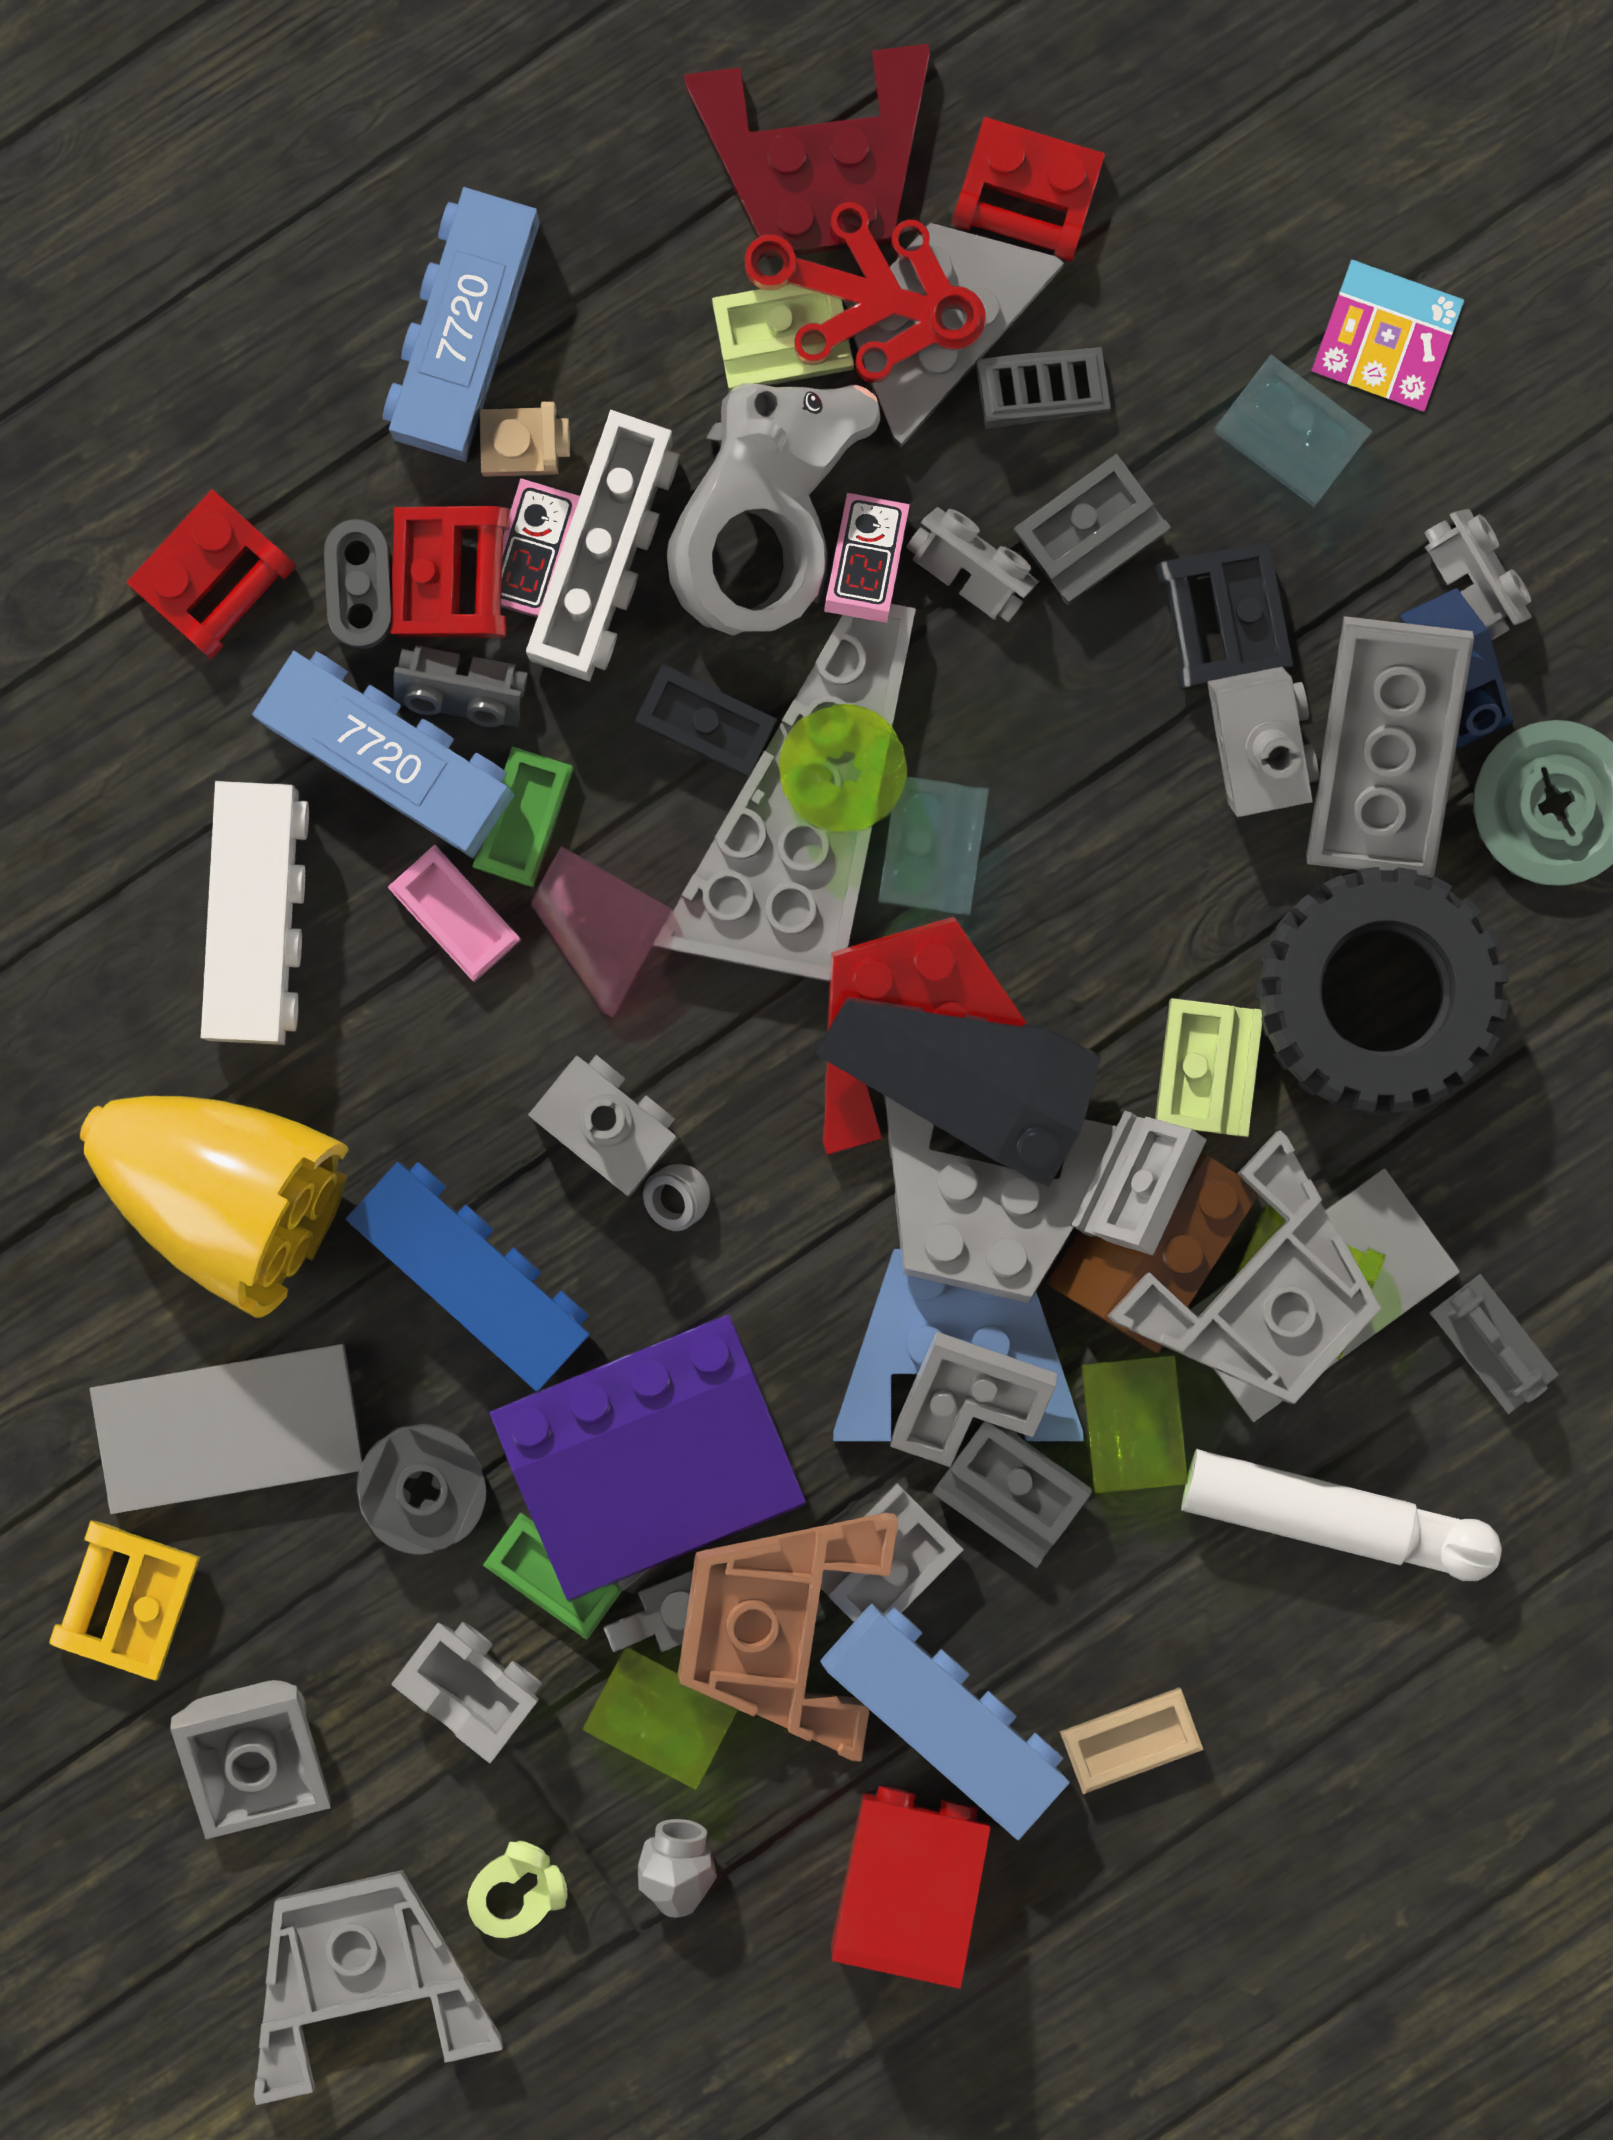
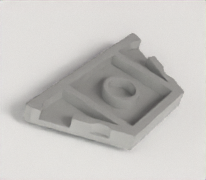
M929 223L926 228L930 235L929 246L950 285L968 288L980 298L985 308L986 322L983 333L973 345L962 350L952 351L933 344L894 365L892 373L886 380L879 383H870L889 425L892 439L900 448L977 364V360L987 353L1063 267V262L1056 256ZM918 235L906 250L915 251L919 249L923 244L922 237ZM898 258L891 265L890 269L901 289L927 296L911 263ZM957 309L947 310L941 317L943 324L951 330L960 329L966 323L964 314ZM892 315L853 336L852 339L856 349L859 350L862 345L870 341L885 343L918 322ZM870 352L864 356L863 363L868 371L879 372L885 368L887 360L879 352Z

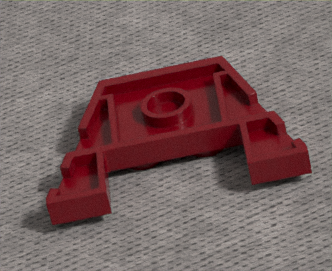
M929 43L872 50L879 116L750 132L748 129L741 67L684 74L686 91L703 121L711 143L720 156L757 237L764 235L780 236L791 244L795 255L848 249L847 244L839 242L833 236L830 220L833 210L838 205L844 202H855L866 210L869 218L868 229L877 245L891 243L892 233L897 224L929 63ZM845 213L840 216L837 224L842 231L854 233L860 229L862 222L856 214ZM772 255L767 256L768 259L777 258L776 256Z

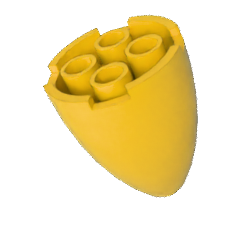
M142 1096L116 1099L107 1103L103 1108L100 1106L94 1107L86 1117L80 1131V1140L85 1142L84 1155L100 1185L122 1215L140 1235L177 1269L208 1291L256 1318L268 1315L283 1302L288 1292V1288L281 1285L286 1277H291L297 1272L305 1258L313 1260L335 1217L348 1178L347 1175L337 1171L339 1159L343 1160L349 1150L344 1143L298 1122L263 1110L225 1101L187 1096Z

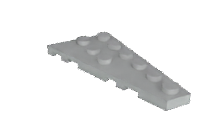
M891 604L887 623L842 615L797 697L793 700L782 719V723L770 744L762 754L717 832L697 871L693 874L682 893V897L655 940L653 947L830 982L831 952L847 948L849 945L915 608Z

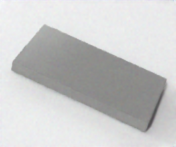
M1344 616L1306 855L1307 864L1355 870L1379 867L1380 870H1395L1400 867L1417 870V876L1434 878L1474 642L1473 631Z
M1385 1168L1325 1210L1338 1235L1343 1237L1381 1307L1378 1313L1327 1369L1460 1272ZM1234 1277L1189 1310L1199 1317ZM1215 1370L1252 1422H1255L1283 1401Z
M344 1344L90 1388L110 1514L358 1472L364 1460Z

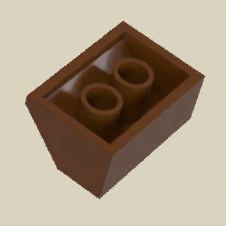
M1201 1152L1153 1255L1106 1242L1104 1239L1094 1235L1090 1237L1078 1231L1045 1284L1153 1353H1159L1163 1345L1113 1323L1107 1315L1146 1273H1151L1179 1301L1188 1307L1259 1194L1235 1172Z

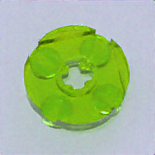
M854 704L833 705L830 708L820 709L799 720L788 733L779 758L782 793L802 820L819 830L829 833L864 832L886 818L901 798L907 777L903 746L898 740V736L891 724L876 712ZM845 751L856 756L853 767L860 771L861 775L856 782L846 780L842 787L830 782L832 772L825 768L824 765L829 757L839 760Z

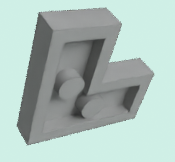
M936 1331L893 1429L890 1447L951 1467L973 1417L1034 1437L1056 1388L1057 1373Z

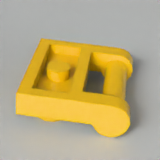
M91 1520L84 1538L90 1544L62 1625L55 1624L49 1643L63 1650L156 1681L159 1679L200 1557L128 1533L117 1527ZM117 1551L130 1556L104 1635L100 1639L86 1632L113 1552Z

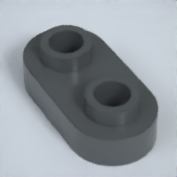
M359 519L344 521L332 529L324 545L327 619L332 632L340 642L354 649H368L381 643L390 632L392 588L389 546L382 532L372 523ZM362 544L369 548L368 560L358 566L350 564L347 561L348 550L353 545ZM366 607L373 613L372 622L362 629L353 627L350 624L351 613L356 608Z

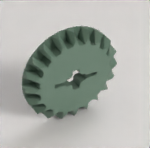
M1560 720L1541 721L1530 724L1504 738L1483 762L1474 785L1472 813L1476 819L1479 838L1491 852L1492 858L1506 867L1512 875L1532 881L1537 885H1571L1593 878L1613 864V742L1590 727ZM1543 775L1548 786H1552L1557 795L1567 792L1571 797L1572 803L1564 808V815L1566 817L1564 822L1567 829L1564 828L1562 821L1558 822L1553 813L1542 815L1539 811L1538 805L1546 799L1544 791L1546 785L1542 779Z

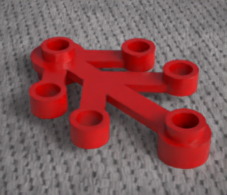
M855 202L841 203L833 210L830 228L833 236L839 242L848 245L865 278L796 258L791 244L777 235L758 237L749 245L746 251V274L749 280L760 289L778 290L788 283L857 304L821 324L809 323L798 330L794 340L795 353L802 362L808 365H818L825 362L831 355L833 347L892 315L917 321L918 323L885 343L870 341L862 345L858 350L855 362L857 373L867 382L879 383L890 376L894 365L933 344L952 351L962 350L973 345L980 338L985 327L986 312L982 301L968 288L950 285L929 246L930 235L928 229L917 220H905L899 223L893 230L891 246L894 254L899 259L911 263L927 296L901 289L868 229L869 218L866 210ZM845 213L856 214L862 222L860 229L854 233L842 231L837 224L840 216ZM906 231H915L922 237L923 244L915 251H907L899 244L898 239L900 235ZM769 255L778 257L783 264L782 270L774 276L764 275L758 268V264L763 257ZM950 309H957L964 314L966 323L960 329L951 330L942 322L941 317L944 312ZM809 334H818L823 337L826 346L818 354H809L802 348L801 342L803 338ZM870 352H879L885 356L887 365L882 371L870 372L863 366L862 360L864 356Z

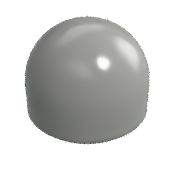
M672 1164L660 1169L648 1178L643 1190V1199L648 1213L657 1224L668 1230L681 1231L703 1217L710 1203V1188L705 1177L697 1169L686 1164ZM665 1184L675 1187L681 1193L685 1203L684 1213H672L664 1208L661 1202V1192Z

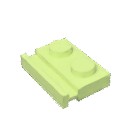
M786 284L778 290L758 289L712 298L729 392L734 387L743 383L768 386L854 370L849 339L833 347L829 358L818 365H808L802 362L797 357L794 348L796 333L802 326L809 323L821 324L844 312L842 299L791 284ZM809 334L803 338L801 345L805 352L815 355L824 350L826 342L818 334Z
M1170 999L1155 1119L1190 1128L1198 1132L1248 1137L1262 1028V1012L1260 1009Z

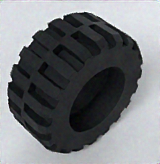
M1379 867L1359 869L1355 873L1346 876L1340 875L1322 884L1301 899L1275 928L1276 932L1270 943L1265 946L1260 964H1262L1260 980L1256 982V1001H1260L1262 1012L1261 1029L1264 1038L1269 1037L1276 1052L1273 1056L1283 1070L1288 1069L1299 1080L1297 1085L1310 1095L1316 1094L1328 1100L1329 1105L1345 1111L1357 1110L1365 1112V1114L1378 1115L1405 1112L1432 1104L1448 1096L1451 1091L1469 1081L1479 1071L1477 1067L1482 1060L1491 1055L1499 1040L1495 1036L1499 1024L1506 1020L1509 1001L1503 1000V986L1509 982L1507 964H1500L1495 947L1501 944L1493 928L1486 930L1477 917L1481 911L1469 898L1462 901L1450 892L1452 885L1437 877L1429 880L1417 876V870L1398 867L1395 870H1380ZM1390 932L1402 935L1418 944L1428 954L1438 972L1441 984V1001L1437 1016L1428 1031L1419 1040L1406 1048L1389 1052H1376L1360 1048L1347 1041L1336 1031L1325 1012L1322 1001V981L1325 969L1334 953L1344 943L1361 934Z

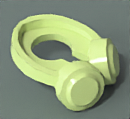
M523 1841L509 1842L505 1855L491 1861L480 1871L469 1890L467 1905L474 1925L482 1932L495 1938L515 1937L528 1932L536 1926L548 1911L565 1908L567 1887L564 1876L559 1871L557 1865H549L550 1857L545 1854L544 1850ZM527 1872L536 1874L538 1884L523 1896L524 1905L518 1915L511 1919H501L495 1917L489 1911L486 1897L492 1886L500 1882L514 1884Z

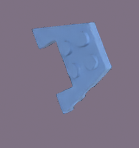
M893 1249L833 1430V1441H891V1375L918 1374L936 1331L1057 1373L1056 1388L1034 1437L1024 1435V1440L1083 1441V1430L1037 1293H1034L1029 1303L903 1275L901 1249Z

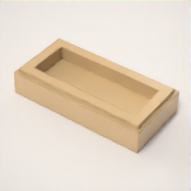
M1180 1687L1060 1731L1083 1794L1203 1750Z

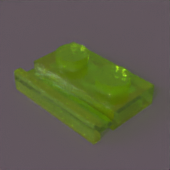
M1175 1356L1081 1365L1094 1493L1188 1484Z
M625 1647L582 1730L696 1790L738 1709L680 1684L678 1673L629 1647Z

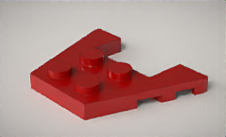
M954 916L831 952L827 1031L847 997L922 1008L924 1012L964 1018L965 1015L985 1017L988 1022L1022 1027L1023 1023L1027 1024ZM827 1061V1071L825 1073V1117L822 1138L826 1154L882 1139L867 1085Z

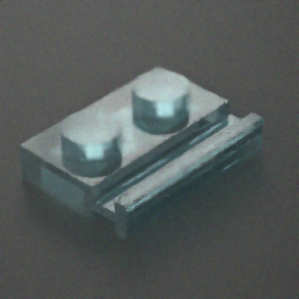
M1270 355L1225 416L1216 425L1214 432L1315 507L1371 434L1372 430L1273 355Z
M897 775L878 903L970 916L988 788L961 786L960 784Z

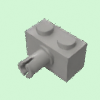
M1283 667L1207 681L1227 801L1235 815L1240 817L1313 802L1310 783L1319 781V769L1313 745H1303L1299 721L1309 719L1308 703L1302 682L1293 683L1292 677Z
M576 1055L528 1116L624 1194L631 1197L678 1139L676 1135L668 1130L675 1118L646 1095L638 1105L618 1089L625 1081V1078L597 1055L589 1064Z

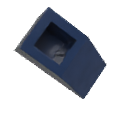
M1458 588L1400 614L1401 622L1406 624L1473 631L1474 642L1456 749L1514 722L1489 631Z

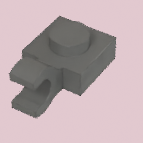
M693 1569L638 1591L644 1610L603 1626L613 1652L635 1644L654 1634L662 1652L683 1643Z

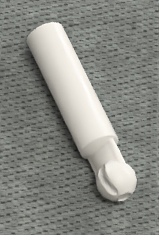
M1196 1449L1190 1465L1182 1499V1511L1397 1565L1407 1562L1447 1572L1462 1581H1479L1487 1577L1497 1568L1501 1557L1502 1547L1498 1534L1490 1525L1480 1520H1460L1417 1509L1414 1503Z

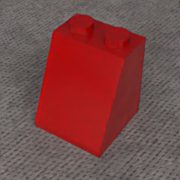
M879 1786L877 1796L863 1793L831 1941L832 1961L960 1989L991 1826L988 1819L978 1818L979 1807L964 1802L942 1799L940 1809L915 1804L916 1793L899 1788Z

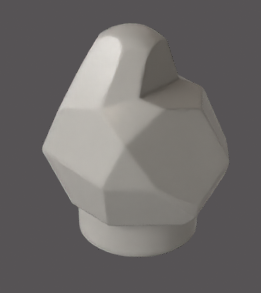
M670 1819L658 1823L655 1837L645 1841L638 1863L639 1890L650 1898L663 1914L669 1917L679 1918L693 1913L717 1878L715 1863L709 1844L706 1842L707 1830L696 1822L684 1819Z

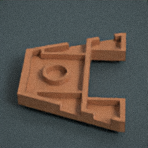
M881 1513L696 1552L678 1670L680 1684L751 1716L759 1715L787 1728L789 1733L809 1742L812 1739L837 1750L839 1755L849 1760L861 1762L869 1708L856 1697L807 1693L805 1688L823 1571L834 1570L890 1577L898 1527L896 1515Z

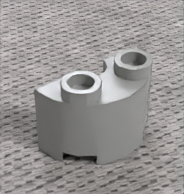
M462 1622L456 1631L437 1623L391 1685L422 1710L445 1724L455 1733L457 1738L487 1762L491 1763L538 1701L535 1693L542 1683L516 1662L511 1661L507 1668H505L489 1656L487 1652L493 1644L465 1622Z

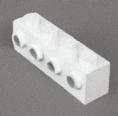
M610 410L526 649L531 662L589 682L595 667L606 670L617 639L616 633L608 631L616 607L627 610L638 579L637 573L629 571L637 547L648 550L659 520V514L650 511L658 487L669 490L680 460V454L671 451L673 446L671 430Z
M215 781L201 1038L207 1041L285 1045L286 1031H296L298 994L288 992L289 967H299L301 961V929H291L293 903H303L305 866L295 865L296 839H307L309 805L307 801H298L299 791L293 785Z

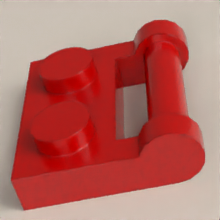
M984 117L951 226L970 231L971 226H975L1054 250V256L1058 259L1072 263L1105 153ZM986 188L1065 212L1067 215L1063 227L979 202L982 189Z
M211 489L126 583L206 656L212 659L224 646L220 640L278 577L285 580L297 565ZM248 549L252 551L260 560L200 624L190 615L192 610Z
M497 506L394 507L390 634L397 637H506L507 617L501 615L503 531L510 529V509ZM462 529L478 530L475 614H460Z

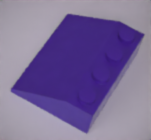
M729 1314L489 1412L511 1470L568 1602L807 1505Z

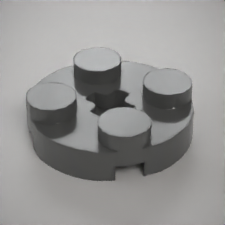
M434 1425L403 1426L389 1432L387 1436L376 1442L366 1454L357 1478L356 1488L360 1511L375 1536L388 1546L409 1554L422 1555L432 1553L435 1550L445 1549L449 1545L465 1538L477 1524L486 1500V1486L482 1467L469 1445L455 1433ZM422 1471L433 1474L431 1484L439 1490L438 1497L435 1501L424 1499L420 1507L413 1506L409 1503L411 1493L403 1488V1485L408 1477L417 1479Z

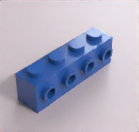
M396 1162L345 1220L536 1392L541 1391L592 1334L582 1325L589 1315L562 1290L552 1298L534 1281L542 1272L514 1247L505 1256L486 1238L494 1229L465 1204L457 1213L440 1198L439 1195L446 1186L421 1163L417 1162L409 1170L403 1163Z

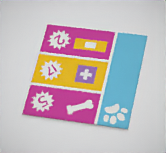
M1351 259L1312 372L1424 412L1464 299Z

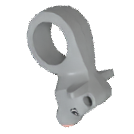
M743 383L734 387L722 400L721 422L712 426L706 438L721 447L680 515L668 541L667 548L670 584L682 608L702 625L732 636L741 632L774 631L801 617L812 601L819 603L828 576L829 552L820 520L809 495L831 471L847 448L856 441L870 436L877 429L881 419L875 395L858 385L820 390L805 387H771L763 384ZM744 511L760 516L775 530L782 545L784 563L778 587L765 602L750 610L736 605L721 591L713 574L712 551L717 534L729 519Z

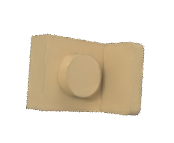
M541 402V408L480 409L482 476L559 475L558 457H570L569 418L557 419V410L554 402Z

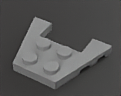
M883 1095L887 1112L888 1141L893 1166L903 1275L1029 1303L1074 1228L1071 1224L1117 1126L1084 1119L1081 1133L1061 1165L1059 1179L1054 1178L1049 1187L1011 1168L930 1150L929 1145L934 1124Z
M1277 1131L1237 1174L1285 1219V1223L1199 1317L1195 1316L1151 1273H1146L1107 1317L1117 1325L1289 1404H1295L1378 1313L1381 1307L1343 1237L1339 1236L1321 1204L1322 1199L1311 1179L1308 1180L1293 1153L1295 1150L1288 1137L1282 1131Z
M403 1870L280 1897L275 1900L266 1977L267 1988L264 2016L259 2042L260 2054L254 2089L256 2105L308 2094L314 2091L315 2085L302 2025L424 1997L431 1998L445 2063L502 2050L503 2041L500 2033Z

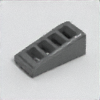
M1102 347L1007 355L977 360L976 371L985 429L1109 412L1111 410ZM1086 365L1090 398L1078 399L1074 366ZM1061 368L1065 400L1053 401L1049 370ZM1036 372L1040 403L1029 404L1024 374ZM1000 377H1012L1016 405L1004 406Z

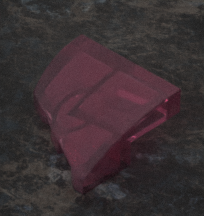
M562 846L550 865L531 904L602 1011L612 1018L618 1012L642 970L641 966L651 951L655 940L673 912L668 906Z

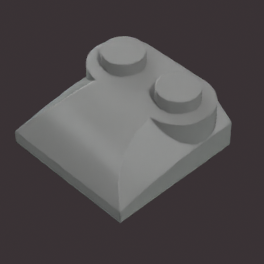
M277 1680L266 1681L199 1698L190 1703L184 1710L171 1717V1733L205 1839L330 1808V1798L306 1718V1702L297 1686Z

